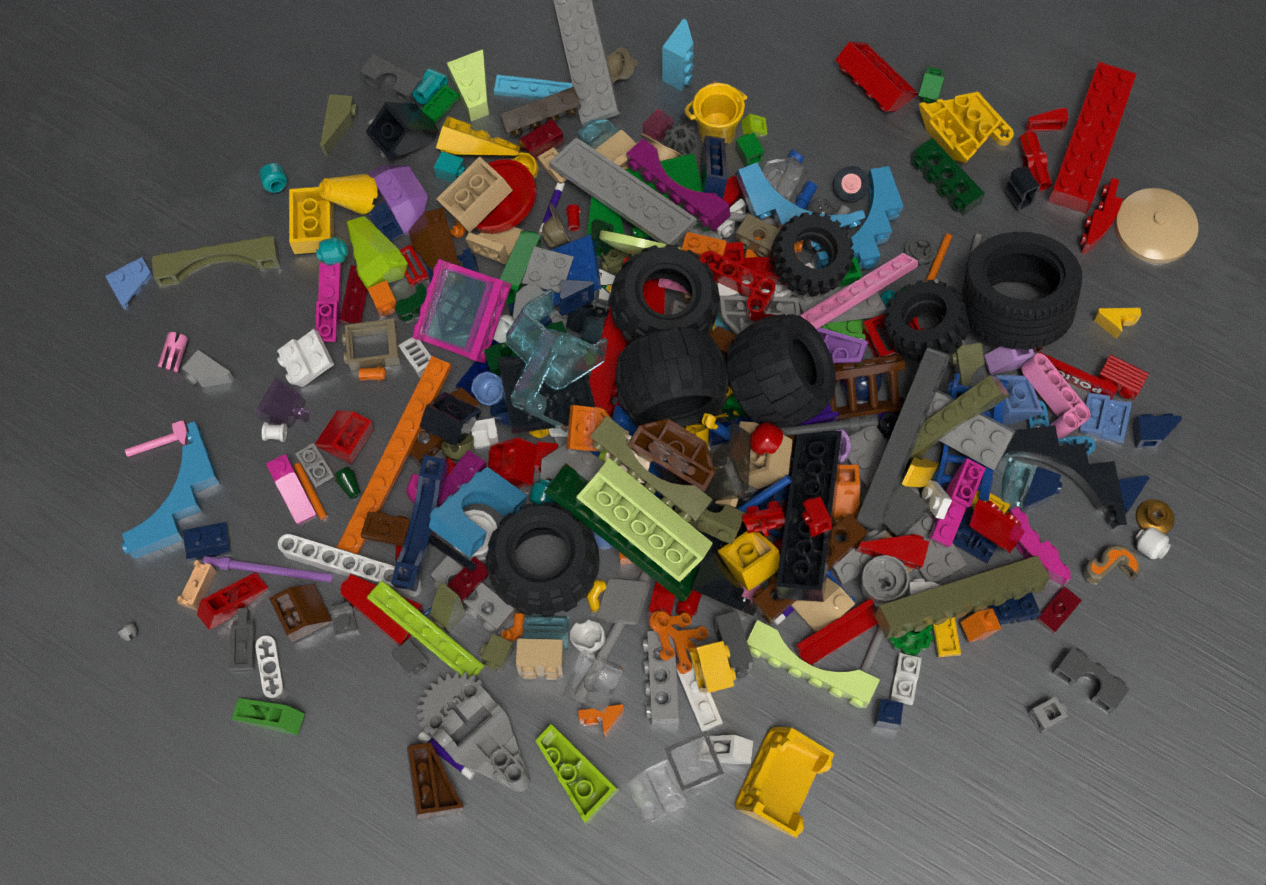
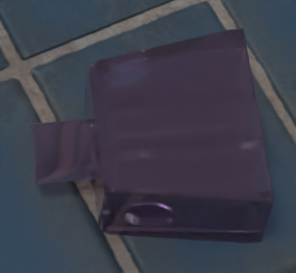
M276 378L255 411L260 420L277 425L286 423L289 428L293 427L297 419L306 423L311 416V411L304 408L305 401L303 397Z

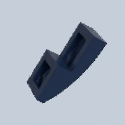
M385 202L367 213L375 227L390 241L404 235L400 225L391 214Z

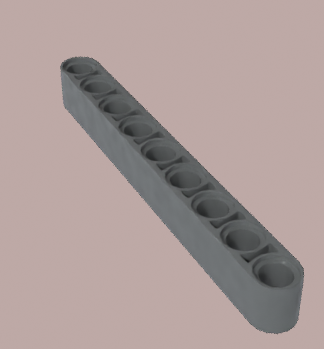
M930 347L927 348L859 512L857 522L860 525L876 531L881 529L948 365L950 354Z

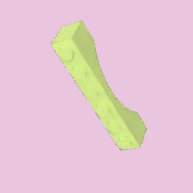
M758 620L747 640L753 657H762L768 660V664L776 668L781 666L787 669L790 675L809 680L808 683L816 688L824 687L834 697H844L850 700L849 703L857 708H867L880 679L861 670L832 672L811 666L799 659L787 647L777 629Z

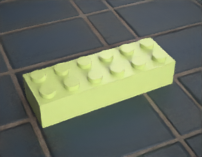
M610 458L591 477L576 497L679 582L704 559L713 544Z

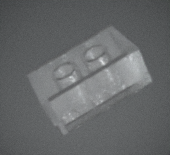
M795 157L766 161L761 170L772 187L791 203L795 201L808 173ZM746 203V212L750 213V210ZM770 212V213H771V216H770V217H767V218H773V219H774V216H773L772 212Z

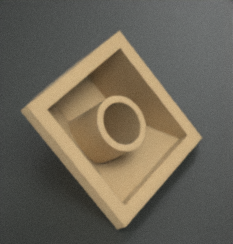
M827 578L824 602L797 600L791 606L813 632L816 633L844 615L855 603L839 585Z

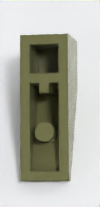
M329 94L320 147L325 156H328L353 124L354 116H357L358 105L355 104L353 96Z
M441 582L429 615L437 627L441 630L444 629L449 634L465 616L466 612L459 596Z

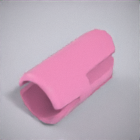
M169 332L158 367L162 368L168 351L170 354L166 369H171L175 354H178L174 372H178L188 338L180 333L177 342H175L176 332Z

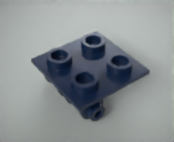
M969 507L960 522L953 544L987 564L994 554L997 545L975 532L969 526L974 513V509Z
M1032 592L1017 600L1014 598L1009 599L999 606L991 605L1000 626L1008 624L1009 621L1011 624H1014L1015 620L1018 623L1027 620L1034 621L1035 618L1041 616Z

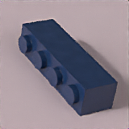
M705 136L701 153L702 192L715 193L721 199L724 197L727 184L725 138Z

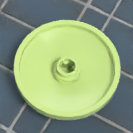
M603 230L600 231L599 239L606 244L625 253L632 254V256L634 254H641L644 248L657 245L658 248L666 246L663 243Z

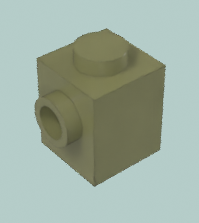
M492 634L489 642H485L480 651L481 659L485 663L484 667L494 672L497 669L504 671L514 650L513 642Z

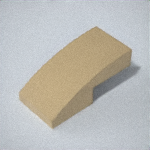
M553 147L538 156L537 161L555 181L562 184L568 179L552 169L549 164L559 154Z

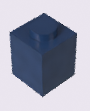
M881 699L877 705L875 727L898 730L901 726L904 703Z

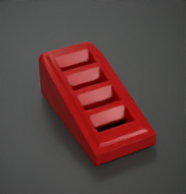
M1067 107L1028 117L1024 128L1025 132L1064 130L1069 120Z

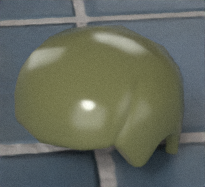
M468 434L466 439L457 446L443 441L441 443L443 455L451 460L460 461L468 450L473 453L474 436Z

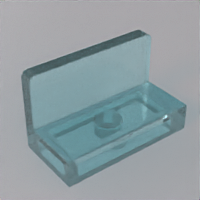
M525 615L523 639L563 640L564 649L567 650L569 616L542 617V615Z

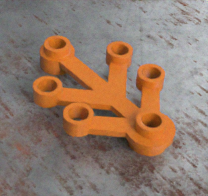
M664 611L652 613L649 617V624L659 635L662 649L659 651L660 657L668 661L675 655V651L670 645L669 635L673 638L680 661L677 663V670L681 674L688 673L692 670V663L688 659L686 649L689 651L688 648L697 646L689 639L703 641L708 637V630L703 626L697 629L677 631L672 627V625H678L681 628H685L690 625L691 617L687 613H682L678 616H669Z

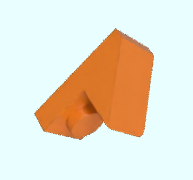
M623 704L578 710L580 724L594 726L598 724V721L603 722L605 738L624 714Z

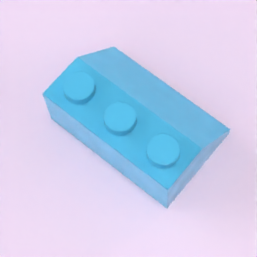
M684 18L662 47V81L680 91H683L686 85L689 86L694 77L692 75L694 67L693 40L687 20Z

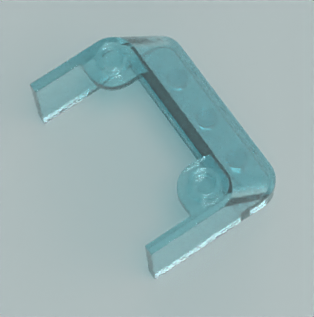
M551 288L524 305L506 333V344L551 388L562 389L605 362L608 340L603 338L589 348L583 342L577 340L563 345L539 322L552 313L554 290Z
M554 329L543 331L511 394L512 405L522 412L567 432L568 428L543 415L547 408V401L538 392L557 353L563 356L570 355L576 346L600 357H603L604 353L598 347L568 333Z

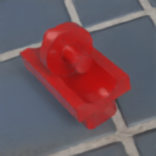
M778 501L769 502L767 509L761 511L757 506L747 507L746 514L742 515V520L746 525L748 534L763 532L764 537H769L771 529L785 526L786 517Z

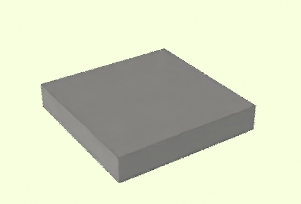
M609 578L596 618L602 622L638 625L650 585L648 582Z

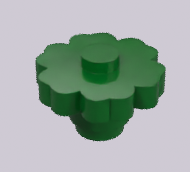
M932 624L928 625L925 629L915 632V630L907 632L900 638L891 637L888 638V641L895 650L902 649L903 654L916 656L920 650H927L933 640V635L930 631L933 626Z

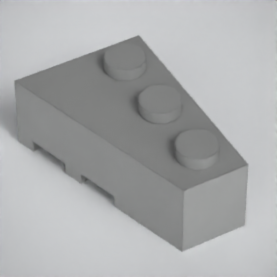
M566 443L542 459L540 478L544 480L548 478L554 479L561 467L567 463L589 481L605 462L589 451L566 449Z

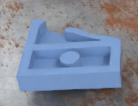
M141 257L105 277L123 309H126L129 306L128 302L134 295L139 294L143 285L153 275Z

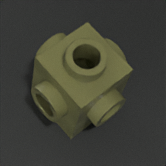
M616 248L609 249L601 253L603 262L600 263L603 271L616 276L622 268L624 258H630L631 256Z

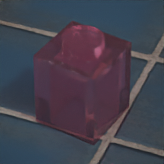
M657 109L643 123V134L660 143L665 138V131L670 130L671 124L673 125V119L660 109Z

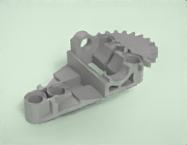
M455 672L453 678H451L449 673L446 674V680L438 677L439 684L437 685L431 682L432 690L424 689L427 697L419 698L424 704L417 706L418 711H422L417 715V718L423 719L419 723L421 728L425 727L423 731L426 734L430 733L456 763L514 791L520 792L527 789L530 784V777L509 718L500 705L482 687V681H476L474 675L468 679L469 675L466 672L460 678L459 672ZM486 710L490 716L456 745L453 739L467 726L455 711H460L468 722L472 723ZM507 760L505 764L500 765L501 762ZM517 775H521L517 780H514Z

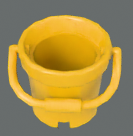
M708 84L697 92L694 100L686 105L684 112L690 120L695 119L697 121L698 135L701 136L703 143L705 136L725 138V143L728 142L730 144L736 136L738 123L743 117L744 100H747V96L742 91L728 84ZM690 108H693V115L689 111Z

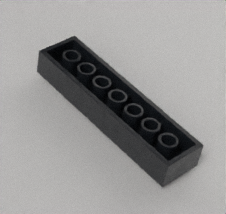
M842 431L797 434L791 475L792 482L790 483L776 584L778 598L824 602L843 448ZM821 497L831 517L832 529L811 537L809 526L805 524L802 513L805 512L802 504L807 499Z

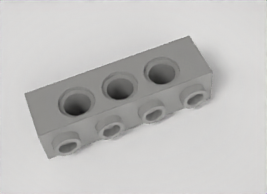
M447 556L432 572V585L436 589H438L441 582L447 586L463 567ZM481 583L472 592L476 593L477 597L474 600L466 599L462 605L467 608L465 612L473 619L478 617L483 621L482 626L491 633L495 631L500 634L514 618V614H516L515 609L507 605L497 594ZM487 606L494 607L493 612L490 614L483 613V609Z
M647 631V638L643 639L644 652H648L649 659L644 660L645 674H649L650 682H645L646 696H650L651 704L646 705L647 718H651L652 725L679 724L676 655L668 661L655 659L653 655L662 649V645L657 632ZM668 635L670 645L675 651L673 638ZM658 673H664L667 679L663 682H658L654 677ZM659 695H665L668 701L665 704H659L655 699Z

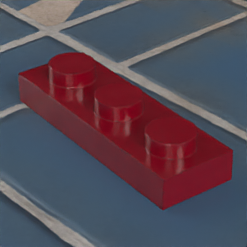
M354 265L350 266L339 323L346 325L361 323L367 293L366 286L357 274V266Z

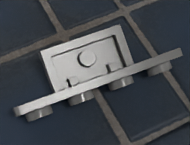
M868 528L866 530L868 533L862 542L878 540L886 535L887 531L884 528H881L879 531ZM854 548L832 568L838 582L844 584L863 573L865 566L875 557L857 552Z

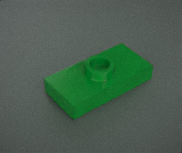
M444 84L421 110L436 125L460 99V94Z

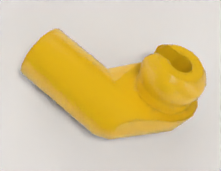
M595 580L593 588L587 595L592 613L599 610L600 602L598 596L607 586L603 580Z

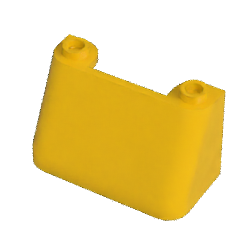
M792 727L771 728L766 734L738 794L735 809L790 837L797 838L804 829V819L799 815V811L816 774H822L831 768L834 753Z

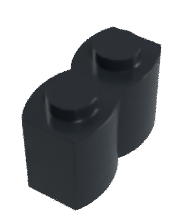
M1027 166L1024 168L1018 167L1011 172L1005 192L1017 210L1020 211L1033 204L1036 199L1035 195L1040 190V185Z

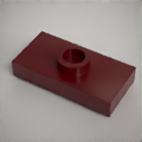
M475 556L471 560L477 565L475 571L471 572L464 567L447 584V587L459 596L462 603L489 576L486 566Z
M1064 586L1036 620L1054 634L1082 600Z

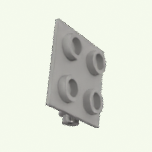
M534 246L522 284L528 285L533 281L541 289L561 293L562 280H567L574 257Z

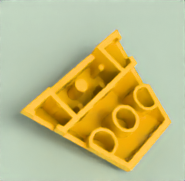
M979 92L958 95L954 99L944 101L943 99H938L936 102L929 104L925 102L919 103L926 131L954 161L967 163L1002 122L1000 116Z

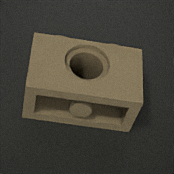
M747 214L736 232L735 242H743L744 249H750L760 257H771V246L780 229ZM755 237H761L763 239L757 240L755 239Z

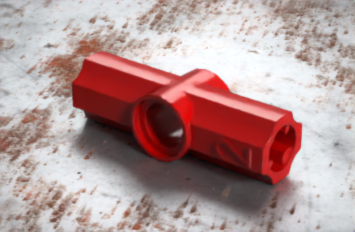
M1033 131L1025 132L1018 139L1023 153V168L1027 166L1040 185L1038 192H1042L1052 185L1047 169V155L1045 151L1041 150L1037 134L1033 133Z

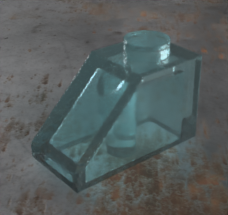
M608 119L592 120L577 131L578 139L596 149L619 130Z
M1010 457L1002 479L1001 501L1022 508L1037 467Z

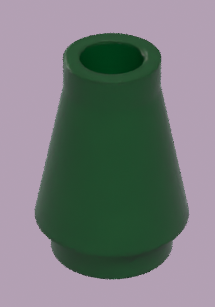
M345 467L334 474L335 482L348 495L350 500L362 494L354 470H351L350 467Z

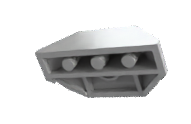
M720 296L721 318L735 335L738 336L747 326L756 322L746 316V305L749 297ZM774 297L765 314H795L798 316L800 315L798 298ZM758 306L751 307L754 310L760 309V307Z

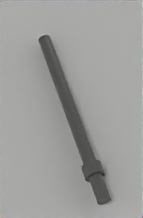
M858 416L851 417L850 420L791 426L780 429L785 436L852 429L853 431L861 430L862 427L878 426L879 419L878 417L860 418Z

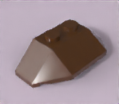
M670 419L639 425L627 444L642 458L688 485H695L703 492L715 474L706 442Z

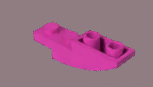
M319 263L318 301H316L315 330L319 332L323 342H336L342 302L341 264L327 266L325 263Z
M968 458L964 460L945 491L952 499L944 519L933 516L932 520L935 522L928 537L929 539L946 548L951 547L964 512L972 504L986 469L985 467Z
M1019 507L1010 510L1009 513L1022 523L1020 527L1025 531L1015 546L1024 559L1038 555L1050 576V580L1062 586L1066 585L1071 579V572L1068 566L1060 560L1057 548L1051 545L1049 540L1040 543L1038 533L1032 530L1025 512H1021Z

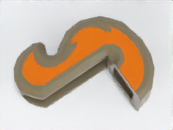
M1114 545L1105 550L1099 557V561H1097V558H1092L1084 567L1083 576L1087 582L1097 584L1113 568L1118 566L1126 576L1134 581L1141 572V562L1136 554L1127 547Z

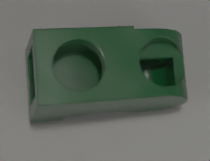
M422 283L415 287V294L396 303L395 310L399 320L402 322H409L420 316V308L427 296V289Z

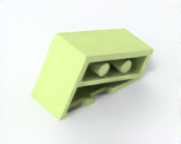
M483 49L448 62L450 78L457 93L460 94V99L470 120L474 121L489 115L486 65Z

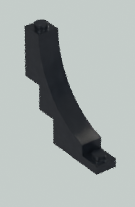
M1056 425L1014 430L1016 432L1003 457L1015 456L1036 459L1060 469L1083 488L1097 510L1108 509L1107 520L1111 524L1112 530L1121 529L1127 525L1115 461L1089 464L1085 443L1059 446Z
M711 479L704 491L706 495L713 499L707 510L718 513L721 512L722 506L715 502L721 483ZM698 530L713 544L704 559L698 563L701 567L691 589L754 616L757 608L749 605L751 600L742 597L744 589L731 575L718 553V550L721 549L720 539Z

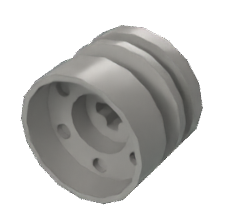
M878 556L870 560L863 570L860 586L864 599L867 601L871 598L875 603L873 607L878 608L879 605L904 598L909 583L908 570L903 562L892 556ZM883 582H887V586L884 589H882L881 584H883Z

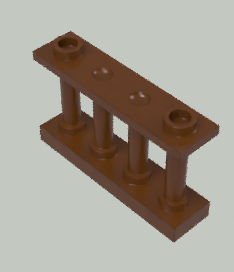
M900 354L865 359L857 363L834 364L836 380H847L849 406L836 407V396L834 393V398L829 404L832 412L838 411L839 417L837 421L884 412H901L905 399L904 397L899 398L897 372L905 369V361ZM887 372L889 373L891 399L878 401L876 376L878 373ZM866 375L868 377L870 402L857 404L855 379Z

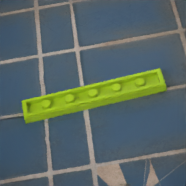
M382 580L367 596L368 600L452 670L459 672L461 677L464 672L469 675L468 679L472 675L476 677L484 667L481 662Z

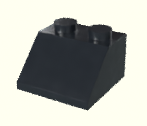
M445 392L426 405L419 427L426 430L428 434L436 435L444 439L446 443L457 446L466 439L482 410Z

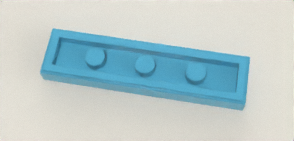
M497 75L494 95L539 100L571 88L573 85L566 82Z

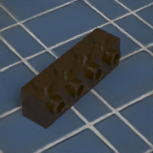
M571 87L500 114V121L507 137H517L523 134V131L535 130L551 119L556 122L560 120V117L566 115L569 117L577 114L581 103L575 88Z

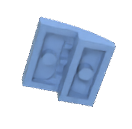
M1088 393L1086 406L1091 415L1081 425L1080 432L1095 438L1124 444L1132 403L1110 400L1108 395Z

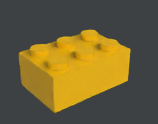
M319 187L289 189V243L294 254L316 253V249H319L320 241L335 237L334 203L321 197Z

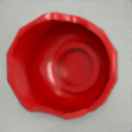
M769 422L756 426L750 435L752 451L761 456H764L763 453H775L782 443L783 431Z

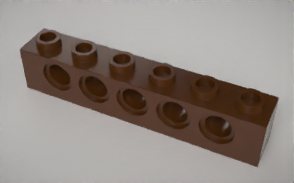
M850 513L845 518L840 516L833 523L827 573L862 542L868 533ZM842 535L845 538V542H838L834 536ZM778 573L769 581L770 585L765 590L760 588L753 595L752 606L757 608L756 611L769 624H772L797 601L793 599L776 601L771 598L770 594L777 592Z

